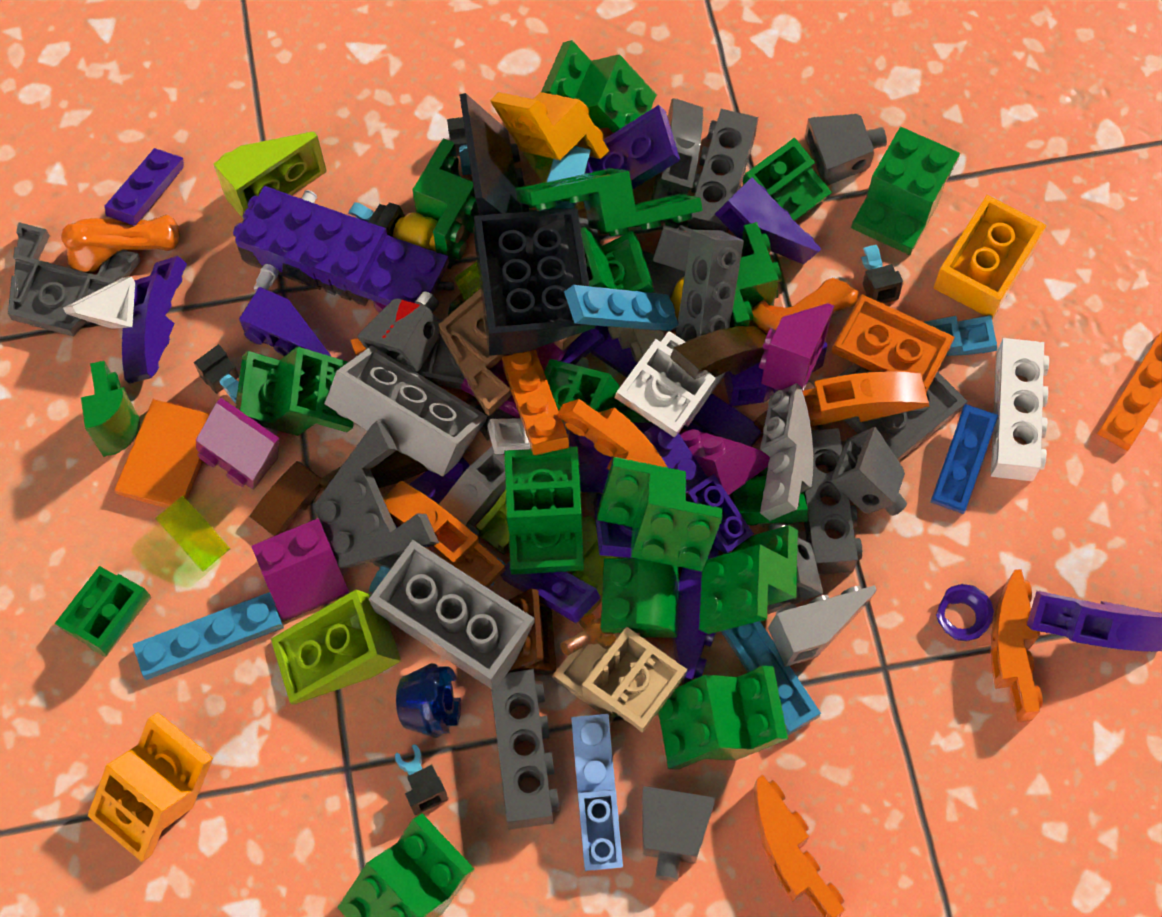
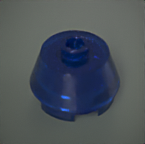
M431 663L400 679L396 691V709L400 723L405 729L438 738L442 734H449L450 726L458 725L461 715V698H454L451 681L457 680V676L451 667L438 666Z

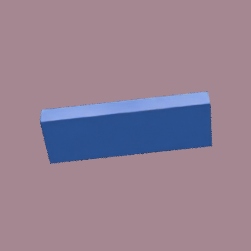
M967 404L964 405L930 503L962 514L965 513L998 415Z

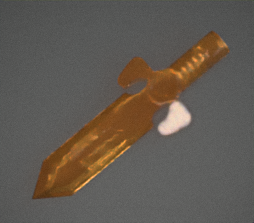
M588 614L579 620V624L584 630L561 642V649L565 655H570L588 644L594 645L598 643L604 649H608L616 641V636L614 633H602L601 618L597 619V623L594 622L596 616Z

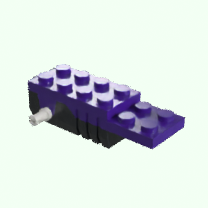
M264 186L259 196H253L250 199L248 209L243 214V222L238 223L233 231L242 260L251 266L260 268V274L253 287L255 291L259 287L268 290L274 280L277 279V275L318 290L322 288L332 295L339 294L341 298L349 301L353 299L356 303L366 306L369 299L386 306L397 298L415 303L424 291L434 295L449 265L448 256L388 236L384 227L315 204L317 195L309 190H305L302 198H298Z

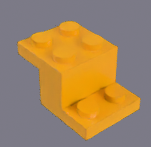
M498 92L490 100L517 146L523 152L561 160L574 146L590 149L589 157L602 159L609 151L603 141L602 132L593 124L588 115L589 110L587 106L579 99L539 92L533 99Z
M157 712L147 719L138 745L106 765L87 816L143 862L153 854L162 830L193 808L213 757Z

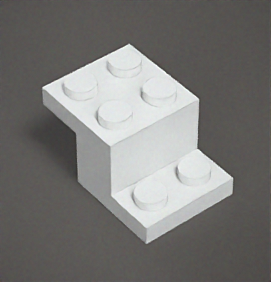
M668 331L661 342L655 339L618 389L615 398L668 434L676 437L684 425L688 427L725 373L716 378L710 373L696 380L670 358L673 348L685 343V341Z

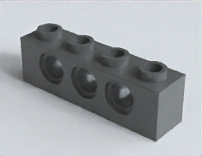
M721 109L718 120H711L707 136L711 143L709 147H703L699 163L700 166H703L701 174H695L691 192L695 193V197L701 198L703 211L692 213L693 219L688 220L689 229L721 230L728 233L729 229L715 213L741 188L756 137L759 117ZM707 200H715V201H717V202L711 203V202H708Z
M692 230L678 317L679 325L676 330L677 337L687 342L701 335L730 328L744 240L721 230Z
M839 429L811 430L813 441L812 487L804 491L808 508V520L804 522L806 542L812 546L819 575L854 572L857 561L862 559V543L860 538H855L853 528L857 526L858 522L857 509L855 505H850L849 498L831 482L846 441H841ZM827 465L831 468L832 472L823 473L816 466ZM831 497L837 504L833 506L826 505L820 498ZM828 529H834L838 531L842 537L839 539H832L826 535L825 531Z
M534 669L509 672L495 691L491 689L508 829L553 824L552 812H559L557 789L549 790L547 775H554L555 773L552 752L544 753L543 739L550 738L547 716L540 717L538 703L545 702L543 681H535ZM517 706H526L530 709V714L524 719H515L510 715L511 711ZM528 741L534 744L535 749L530 755L521 756L515 752V747L520 742ZM532 777L540 782L539 788L532 793L523 792L519 785L525 778Z

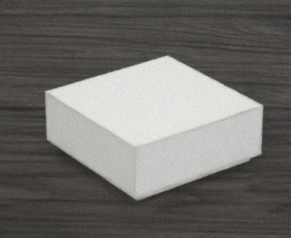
M521 418L490 419L487 427L494 454H504L505 450L531 448Z

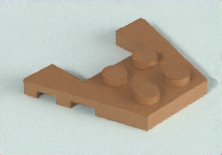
M479 289L439 323L438 327L439 333L484 412L490 416L511 397V389L489 371L502 359V356L507 354L492 356L488 354L481 289ZM582 333L553 343L563 351Z

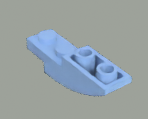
M609 714L571 717L585 871L623 868Z

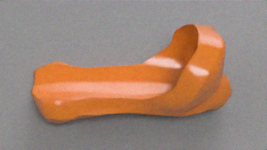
M169 215L149 221L140 220L136 226L114 218H89L66 225L62 229L61 239L67 248V262L70 268L94 273L105 261L120 250H174L180 240V230L175 219Z
M830 278L825 280L817 290L792 307L768 305L765 300H761L752 307L753 326H758L768 334L770 328L777 329L782 317L827 303L834 305L833 315L836 311L855 306L859 291L851 288L841 280Z

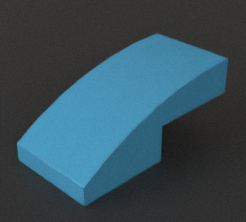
M991 315L957 321V316L924 322L955 337L946 356L972 355L998 350Z

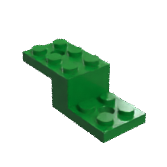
M612 168L515 189L518 202L528 204L529 208H536L537 210L556 207L557 200L569 201V203L584 201L589 228L600 230V234L609 233V236L629 233L628 227L641 226V229L661 226L660 220L673 219V222L693 219L692 213L703 211L700 197L682 194L635 204L629 171Z

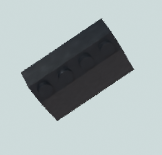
M466 93L459 94L479 214L490 215L529 211L528 204L517 201L515 190L516 188L525 187L522 168H515V163L521 162L517 144H511L508 130Z
M577 208L474 216V241L489 356L524 353L595 328L596 325L574 323L564 293L572 285L590 286Z

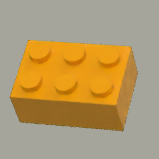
M986 195L941 266L933 289L984 316L991 315L993 320L1038 246L1047 225Z

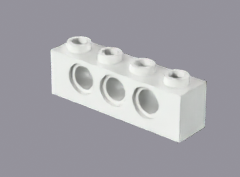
M1003 338L996 352L993 414L998 415L992 435L991 477L1033 481L1039 470H1044L1047 452L1046 449H1041V440L1046 436L1048 421L1046 417H1042V407H1045L1047 404L1048 387L1043 386V376H1046L1048 373L1049 356L1044 355V342ZM1017 375L1023 376V377H1025L1029 382H1023V381L1019 380L1016 376H1017ZM1015 406L1025 408L1028 413L1019 412ZM1013 437L1022 438L1027 445L1017 443Z

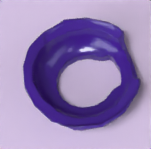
M959 584L951 586L946 590L938 607L936 617L943 630L953 639L971 641L978 639L990 627L994 610L992 602L985 592L974 585ZM962 603L970 606L976 615L974 625L968 629H959L953 626L945 618V609L948 604Z

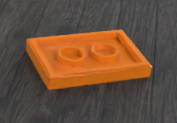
M861 294L833 345L831 353L871 372L921 373L927 393L955 337Z
M152 399L114 489L116 494L182 512L203 462L197 455L199 452L196 450V439L210 414Z

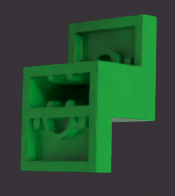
M572 40L562 43L541 90L543 93L581 100L589 110L588 115L593 124L599 129L608 127L613 133L651 110L657 96L620 54L591 61Z
M900 126L872 175L867 197L856 214L851 229L911 255L938 206L944 185L959 159L960 152Z
M443 138L412 191L416 213L438 221L433 230L436 252L448 256L449 265L447 268L451 269L455 260H460L465 253L466 241L471 233L474 234V216L479 215L473 182L459 175V158L456 156L455 143Z
M757 222L744 225L742 237L744 242L730 328L749 326L750 321H753V306L761 300H765L768 305L774 306L775 298H778L777 286L778 282L782 280L781 271L777 262L772 263L769 255L771 247L766 233L761 234Z
M585 227L581 228L590 287L648 293L655 291L638 237L633 231L602 246Z
M298 346L281 360L247 351L242 355L235 408L263 427L295 436L300 435L314 424L348 432L353 429L354 422L340 416L335 410L325 405L337 370L348 362Z
M554 359L549 360L544 374L558 411H560L563 404L580 399L596 412L616 408L631 422L652 423L615 398L620 386L611 374Z
M569 447L538 455H533L531 449L505 450L506 508L511 574L584 571L578 447Z
M614 457L597 510V520L632 527V558L703 571L722 520V508L686 501V471Z
M787 525L756 534L735 547L731 553L707 559L702 571L699 630L712 634L767 620L768 605L796 598L797 529Z
M761 666L739 677L705 674L677 687L658 712L668 769H681L703 759L736 761L788 740L773 666Z
M421 813L412 819L396 844L365 864L337 908L345 917H439L445 912L472 874L474 867Z

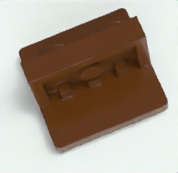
M530 588L508 600V602L535 619L518 658L508 673L534 669L535 674L549 675L556 672L552 609L539 602V591L537 589Z

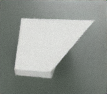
M133 277L121 278L67 305L63 309L68 315L111 329L131 328L133 323L135 281Z

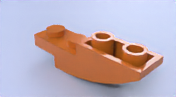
M888 371L843 375L814 381L816 388L803 391L811 427L859 416L860 422L929 407L921 373Z
M577 399L563 404L557 414V417L566 422L565 426L569 431L595 443V449L606 456H613L606 468L609 471L614 457L668 468L647 437L616 408L596 412L583 401Z
M400 481L383 498L393 522L398 527L417 513L427 514L439 543L425 548L488 588L505 571V565L479 543L477 535L448 511L414 487Z
M1022 569L1014 570L1006 582L997 604L991 633V665L995 689L1010 687L1017 722L1032 721L1043 706L1041 690L1039 686H1034L1032 677L1034 672L1033 655L1030 651H1026L1038 639L1040 631L1031 630L1027 626L1031 611L1032 589L1028 580L1024 581Z
M761 775L756 779L754 785V807L757 826L763 847L780 884L792 902L805 893L822 917H840L845 911L841 905L844 903L841 893L832 883L826 885L817 873L820 871V867L815 858L808 851L803 853L800 850L809 839V835L806 833L809 830L807 823L797 811L791 813L783 800L786 797L778 784L773 780L768 782L764 775Z

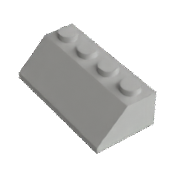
M372 345L337 370L325 401V405L335 410L340 416L350 419L366 431L376 421L386 423L397 451L410 456L423 464L428 470L442 477L460 461L488 417Z
M414 540L411 541L369 598L377 614L494 691L516 662L535 621L532 616Z

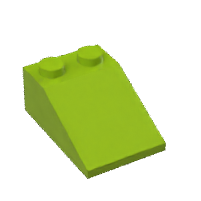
M314 131L241 145L232 152L225 153L218 161L213 163L226 200L242 218L245 210L248 209L250 199L253 196H259L264 186L293 195L327 172L318 135Z
M356 589L271 638L290 704L295 705L373 678L401 662L388 620L377 614L369 601L372 594Z

